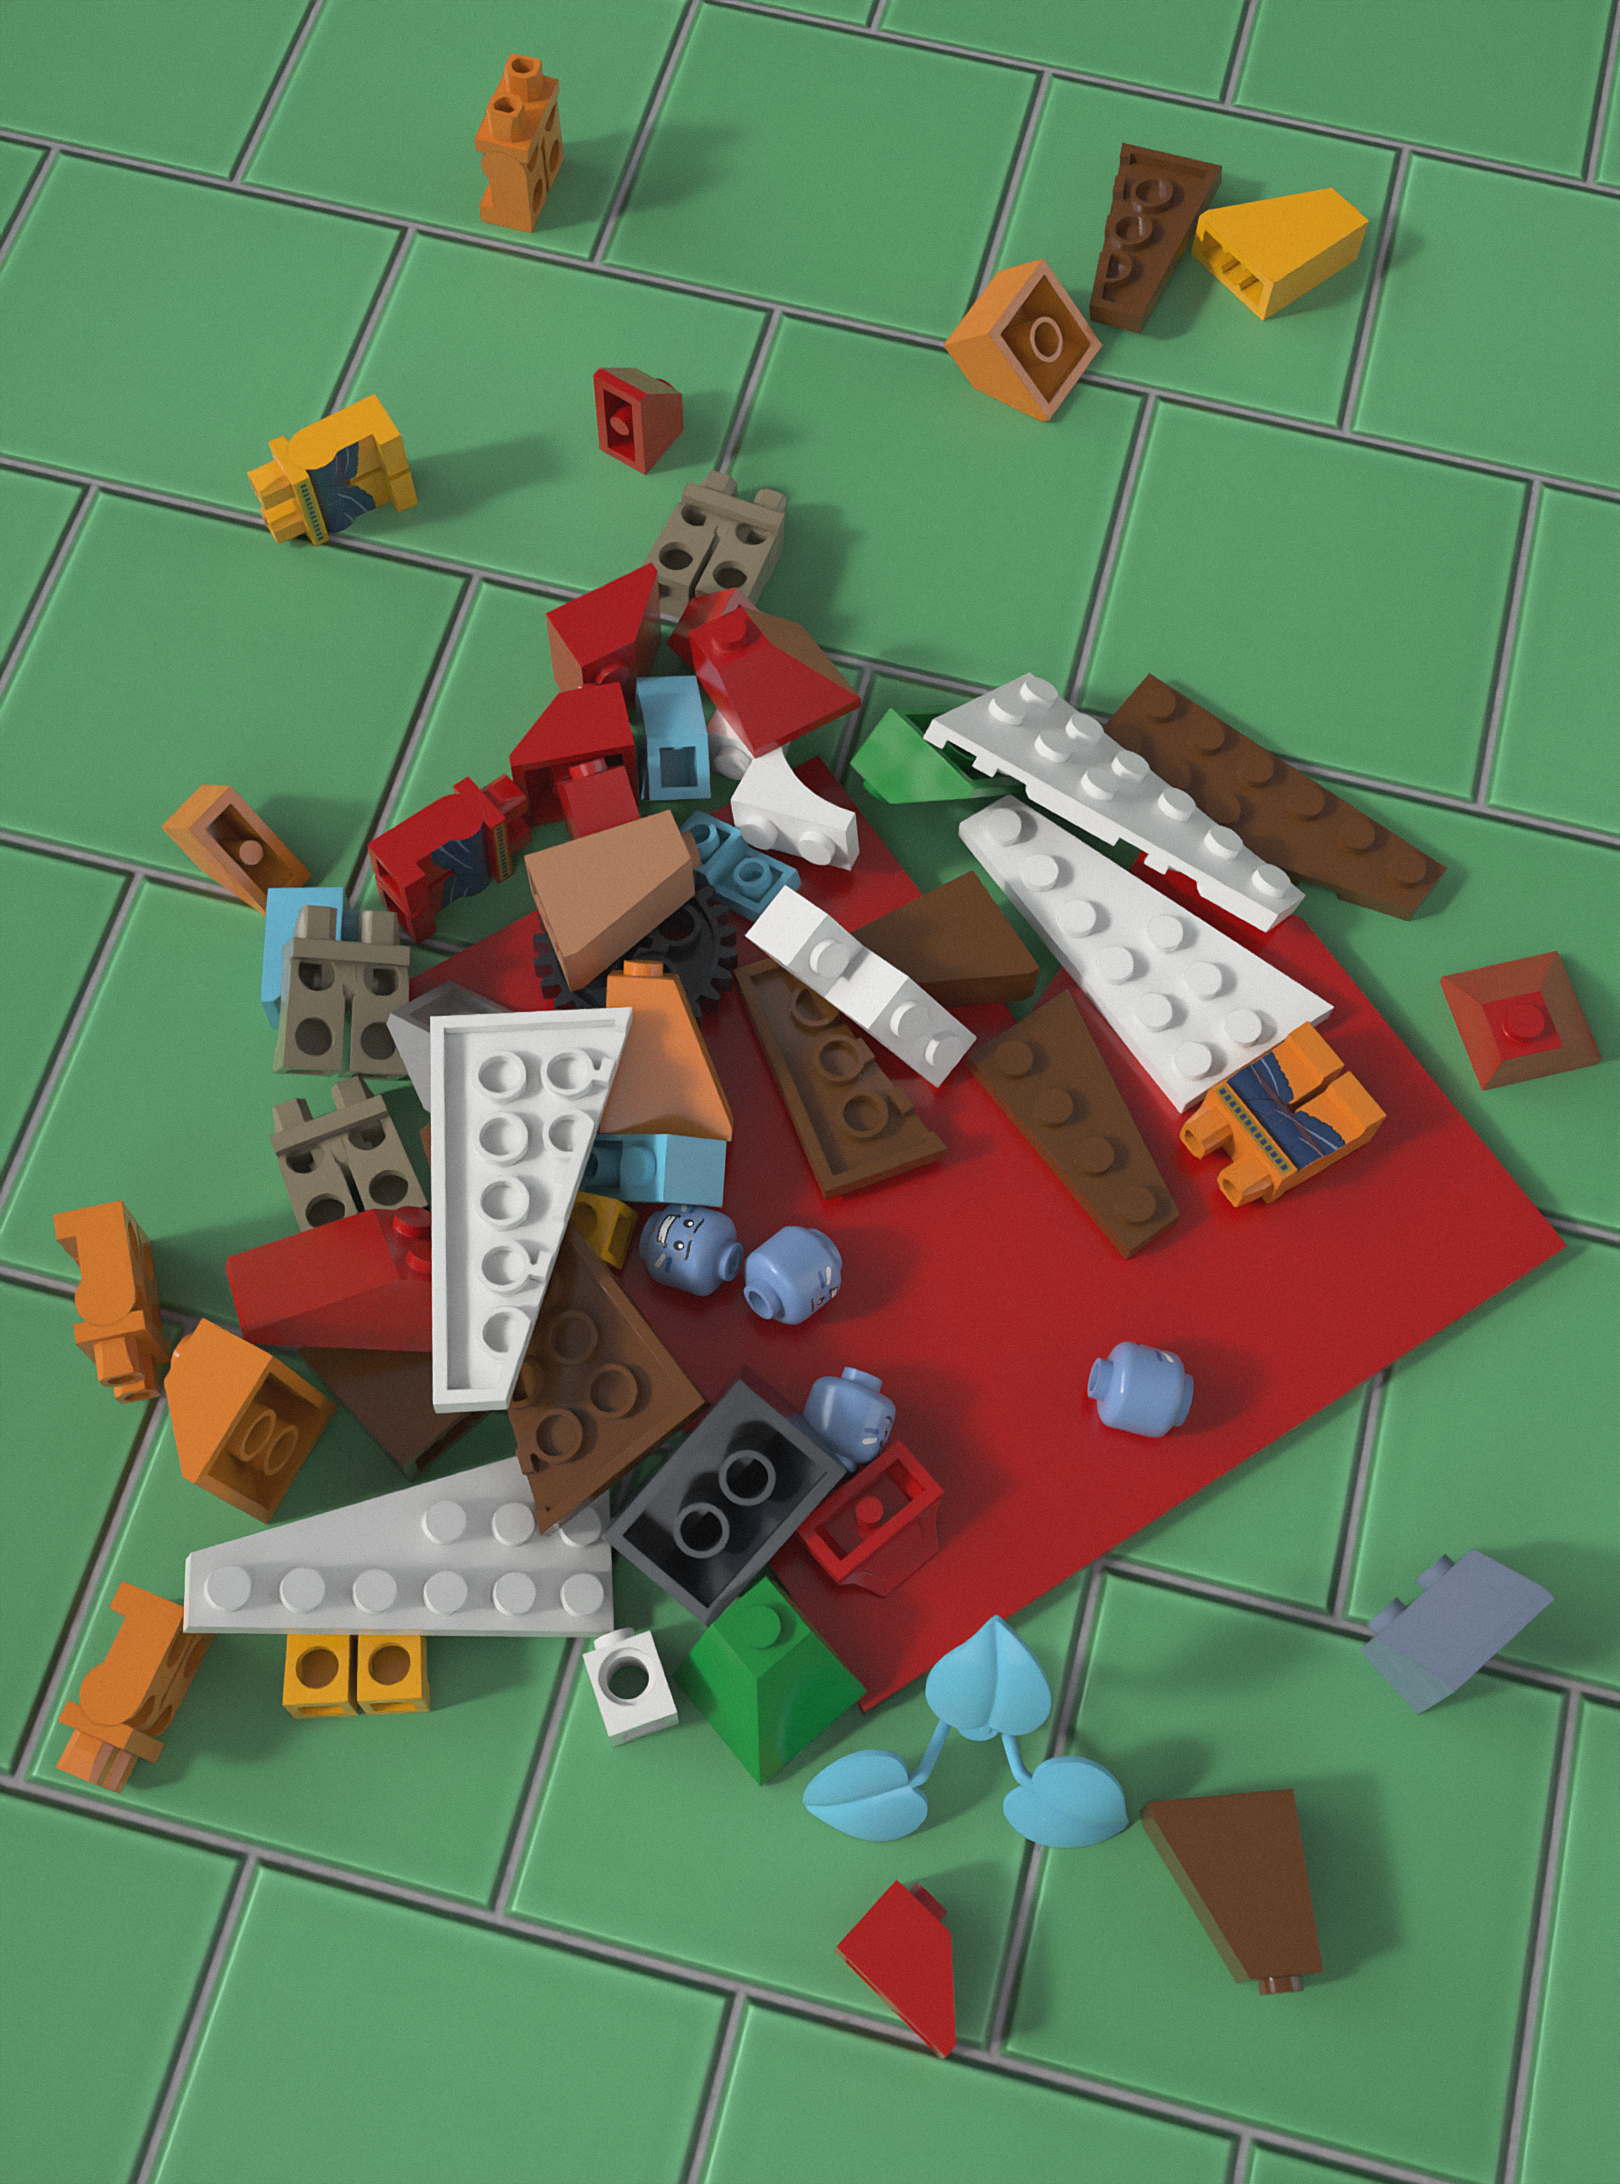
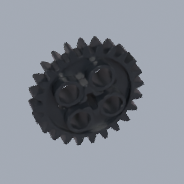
M693 870L695 895L645 936L646 948H638V942L584 988L573 992L569 989L539 914L540 928L545 933L533 935L534 951L539 954V956L533 959L536 977L544 978L539 982L543 999L556 998L553 1002L554 1011L606 1008L607 976L613 970L624 971L626 956H633L632 960L663 962V973L679 975L698 1027L701 1030L703 1028V1014L700 1008L702 1007L716 1013L721 1010V996L717 991L731 992L733 980L729 970L737 969L738 951L731 948L737 945L736 927L727 925L729 923L728 905L714 906L716 902V889L713 885L696 891L697 873ZM674 929L690 933L685 939L677 941L668 940L662 936L669 930Z

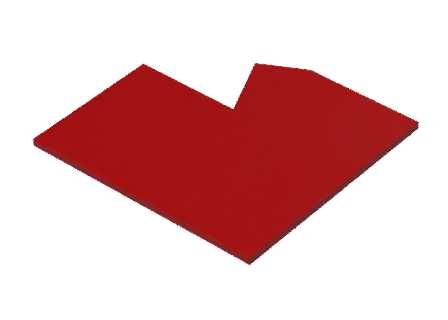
M819 755L791 769L803 785L814 794L833 805L855 812L860 851L851 870L829 864L817 865L803 857L774 849H759L748 843L749 847L797 870L802 883L796 891L797 894L827 913L848 933L923 896ZM731 803L710 814V816L735 827ZM1143 850L1128 870L1135 877L1334 1006L1329 1018L1314 1028L1345 1064L1336 1079L1350 1071L1387 1115L1368 1143L1297 1186L1286 1190L1283 1195L1269 1204L1260 1197L1239 1207L1232 1205L1220 1190L1217 1178L1223 1169L1234 1163L1222 1147L1199 1159L1193 1156L1179 1136L1185 1122L1200 1109L1204 1099L1181 1114L1063 966L1029 1014L1068 989L1180 1213V1217L1173 1227L1127 1260L966 1067L970 1054L1017 1023L1003 1003L944 1007L946 1011L974 1034L977 1039L938 1088L840 1011L839 1016L857 1039L861 1037L876 1056V1064L894 1087L899 1086L914 1105L915 1114L930 1133L932 1131L936 1133L947 1147V1152L944 1159L826 1201L734 981L731 992L717 991L721 996V1010L718 1013L700 1008L703 1014V1028L700 1032L734 1116L731 1141H726L722 1207H701L723 1213L732 1219L736 1229V1242L743 1245V1259L740 1269L732 1281L724 1280L715 1292L704 1297L654 1281L648 1273L646 1262L641 1260L639 1254L640 1239L643 1229L652 1214L657 1211L662 1212L668 1205L630 1202L623 1203L638 1212L639 1215L622 1270L609 1268L615 1276L619 1277V1282L709 1402L716 1397L743 1364L747 1365L795 1406L801 1414L815 1381L824 1376L841 1378L845 1367L865 1372L883 1381L879 1393L888 1397L897 1410L883 1452L900 1440L945 1491L936 1513L939 1552L886 1597H882L854 1583L838 1585L793 1533L766 1563L781 1587L868 1690V1693L856 1703L864 1716L928 1674L944 1655L970 1639L994 1615L1000 1616L1005 1622L1559 1255L1567 1246L1302 918L1291 914L1268 932H1264L1200 896L1197 889V881L1182 872L1168 868L1163 875L1144 864L1148 853ZM716 900L714 906L723 904ZM729 909V923L727 925L736 927L737 945L731 947L738 951L737 968L770 958L768 954L745 936L755 923ZM535 910L410 979L409 1002L451 980L513 1012L554 1011L553 1002L556 998L543 999L539 982L544 978L536 977L533 959L539 956L534 951L533 935L545 933L540 928L539 910ZM674 929L669 930L662 936L668 940L677 941L685 939L690 933ZM645 937L639 941L638 948H646ZM626 956V960L633 959V956ZM729 970V972L732 974L733 980V970ZM599 1124V1127H598V1130H597V1133H596V1134H607V1133H600V1124ZM786 1226H800L807 1230L816 1229L824 1233L836 1246L842 1259L839 1292L798 1325L782 1324L773 1318L764 1319L760 1317L749 1306L744 1295V1288L746 1287L743 1275L745 1259ZM1122 1342H1135L1177 1354L1184 1364L1185 1373L1192 1375L1194 1382L1192 1402L1184 1423L1180 1427L1172 1426L1165 1435L1156 1438L1104 1425L1098 1415L1097 1399L1088 1397L1087 1393L1089 1376L1096 1359L1102 1358L1107 1360L1116 1345ZM696 1418L681 1430L682 1434L689 1428V1426L696 1420ZM859 1465L857 1474L867 1466ZM846 1472L814 1510L857 1474Z

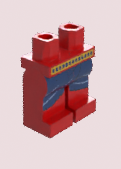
M501 775L482 789H479L472 779L467 776L453 785L454 794L439 798L367 844L373 872L376 875L375 880L381 904L388 912L397 913L398 924L417 946L437 932L434 919L435 914L460 897H472L481 893L489 885L492 877L500 884L512 876L511 855L532 842L531 830L526 821L520 816L528 811L527 798L508 775Z

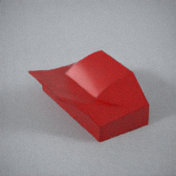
M898 1440L812 1511L793 1534L838 1585L854 1583L882 1597H886L939 1552L936 1513L945 1491L904 1444Z

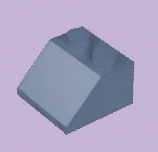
M1474 1548L1456 1563L1445 1553L1415 1580L1424 1592L1406 1607L1396 1597L1366 1624L1375 1636L1359 1651L1418 1715L1460 1688L1555 1598L1543 1586Z

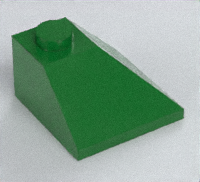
M949 705L890 707L849 763L864 778L863 785L873 797L887 804L1023 793L1026 789V784L1000 772H996L993 777L981 772L972 766L977 756L949 740L941 749L923 739L934 718L953 710Z
M766 1576L710 1625L672 1675L760 1787H763L868 1693V1690L781 1585Z

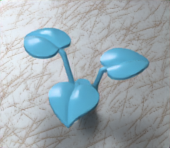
M998 1615L990 1618L966 1642L944 1655L930 1671L926 1680L925 1696L928 1705L939 1718V1723L916 1769L908 1772V1767L903 1758L890 1750L870 1749L858 1751L836 1760L818 1773L805 1788L802 1804L806 1806L812 1815L852 1837L873 1842H886L907 1836L922 1824L928 1812L927 1797L917 1786L924 1784L928 1780L951 1727H955L962 1736L974 1741H985L993 1738L997 1733L1001 1734L1013 1777L1021 1784V1786L1005 1796L1003 1812L1010 1825L1025 1838L1048 1847L1079 1848L1103 1842L1121 1832L1130 1823L1124 1791L1116 1777L1101 1764L1081 1756H1061L1044 1761L1035 1769L1033 1774L1025 1767L1015 1735L1033 1732L1045 1722L1052 1706L1051 1688L1046 1674L1032 1650Z

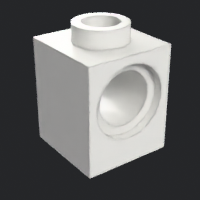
M629 1627L610 1632L594 1641L596 1650L582 1654L612 1747L679 1723L677 1710L650 1631L636 1635L634 1628ZM626 1666L641 1668L649 1676V1682L645 1691L633 1699L618 1698L609 1690L612 1676L616 1671Z

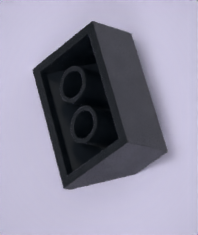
M745 1364L710 1402L712 1405L696 1418L615 1511L602 1538L708 1628L720 1617L847 1472V1467L798 1409Z

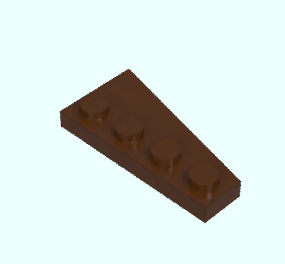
M1122 143L1118 175L1115 176L1112 191L1113 200L1110 215L1107 216L1103 250L1099 255L1089 304L1090 321L1142 333L1197 229L1199 216L1207 211L1222 183L1221 165Z
M771 957L733 970V981L825 1201L946 1157L947 1147L934 1131L930 1133L915 1114L912 1102L899 1086L894 1087L876 1064V1056L861 1037L857 1039L841 1019L839 1009Z
M1068 989L968 1056L966 1067L1126 1260L1177 1223L1180 1213Z

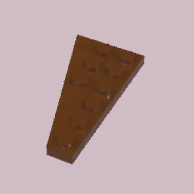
M1150 673L1102 727L1104 733L1125 750L1141 756L1148 763L1150 770L1172 788H1177L1187 793L1194 800L1196 807L1214 822L1234 831L1241 838L1243 845L1265 863L1274 865L1285 872L1293 885L1299 886L1300 882L1304 881L1335 891L1337 898L1409 922L1447 870L1446 867Z
M430 1122L419 1133L431 1169ZM571 1216L566 1226L507 1409L518 1449H515L520 1468L522 1474L528 1478L537 1507L534 1514L541 1535L548 1537L712 1405Z

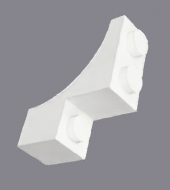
M717 709L706 727L710 765L713 772L720 773L733 780H741L730 801L735 828L740 829L743 839L759 849H774L803 857L817 865L829 864L851 870L860 852L855 812L825 801L803 785L786 761L791 742L755 759Z
M786 885L745 935L783 968L852 1019L937 1088L977 1039L974 1034L912 979L864 947L827 913Z

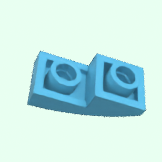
M698 809L679 829L680 833L690 830L699 851L701 867L693 869L697 873V887L702 889L713 885L716 889L717 901L723 905L727 904L729 909L756 923L785 885L795 892L802 885L796 869L749 847L748 843L741 836L740 829Z

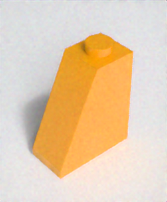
M1332 187L1211 209L1199 216L1191 255L1264 321L1357 260L1369 220Z

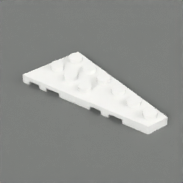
M1030 672L934 718L923 739L941 749L949 740L977 756L972 766L990 777H993L996 772H1000L1026 784V793L1029 799L1114 846L1120 837L1145 851L1148 855L1144 864L1163 875L1169 868L1182 872L1196 880L1200 896L1264 932H1268L1291 915L1305 897L1304 893L1291 884L1285 872L1274 865L1265 863L1243 845L1241 838L1234 831L1214 822L1196 807L1194 800L1187 793L1180 789L1172 788L1150 770L1148 763L1141 756L1125 750L1104 733L1099 722L1088 715L1079 713L1058 696V692L1052 684L1044 679L1035 677Z
M1011 794L1004 796L959 825L958 836L1181 1114L1205 1099L1210 1088L1224 1079L1226 1081L1238 1070L1254 1063L1286 1040L1290 1032L1306 1021H1309L1315 1027L1329 1018L1334 1006Z
M632 1007L430 1016L433 1406L436 1413L502 1410L509 1407L633 1021Z
M514 1456L191 1552L186 1558L183 1633L599 1638L614 1631L611 1544L602 1538L610 1520L609 1489L550 1537L540 1534L534 1514L537 1507L528 1478L522 1474L518 1458Z

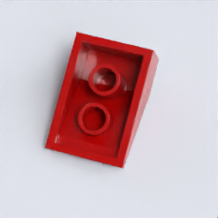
M403 1206L397 1210L373 1208L227 1257L225 1270L244 1340L251 1344L433 1352L432 1212L415 1206Z

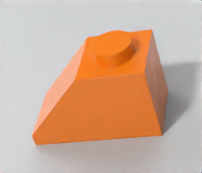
M202 784L161 826L167 835L202 872L265 917L268 888H301L312 876L230 785Z

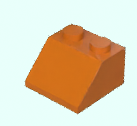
M1042 258L998 271L943 346L973 388L1044 422L1051 419L1103 345L1045 259Z

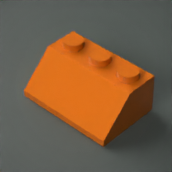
M202 1318L195 1331L186 1335L177 1345L172 1355L171 1369L164 1379L182 1477L267 1525L337 1410L338 1405L273 1355Z

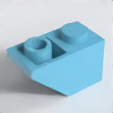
M696 676L636 677L635 699L640 799L652 801L711 798L708 733Z
M596 1134L578 1191L618 1199L621 1202L663 1205L673 1203L722 1207L726 1141L670 1134Z

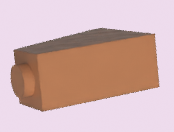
M670 809L524 856L533 898L570 991L573 992L584 988L695 895L693 869L701 867L699 851L690 830L680 833Z

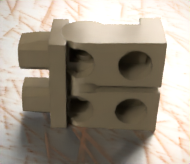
M714 470L709 472L700 485L688 482L682 493V501L673 510L642 564L644 566L652 562L658 570L660 612L681 618L691 598L735 587L756 606L765 583L769 581L775 564L778 563L784 550L787 497L782 493L765 488L758 491L753 503L738 499V483L731 476Z
M303 905L298 911L293 938L283 946L281 1007L278 1044L274 1048L273 1073L331 1077L339 1073V1078H351L359 1075L363 1079L396 1081L407 1076L408 1071L387 1026L390 1013L409 1003V975L407 967L410 966V946H400L397 913L374 910L362 911L358 919V942L337 941V909L328 906Z
M357 1075L336 1083L330 1091L338 1110L313 1119L306 1099L294 1098L273 1107L276 1133L269 1135V1138L277 1156L300 1232L358 1214L350 1192V1188L356 1186L366 1211L373 1208L397 1210L403 1206H415L431 1212L395 1126L388 1114L382 1095L374 1096L362 1076Z

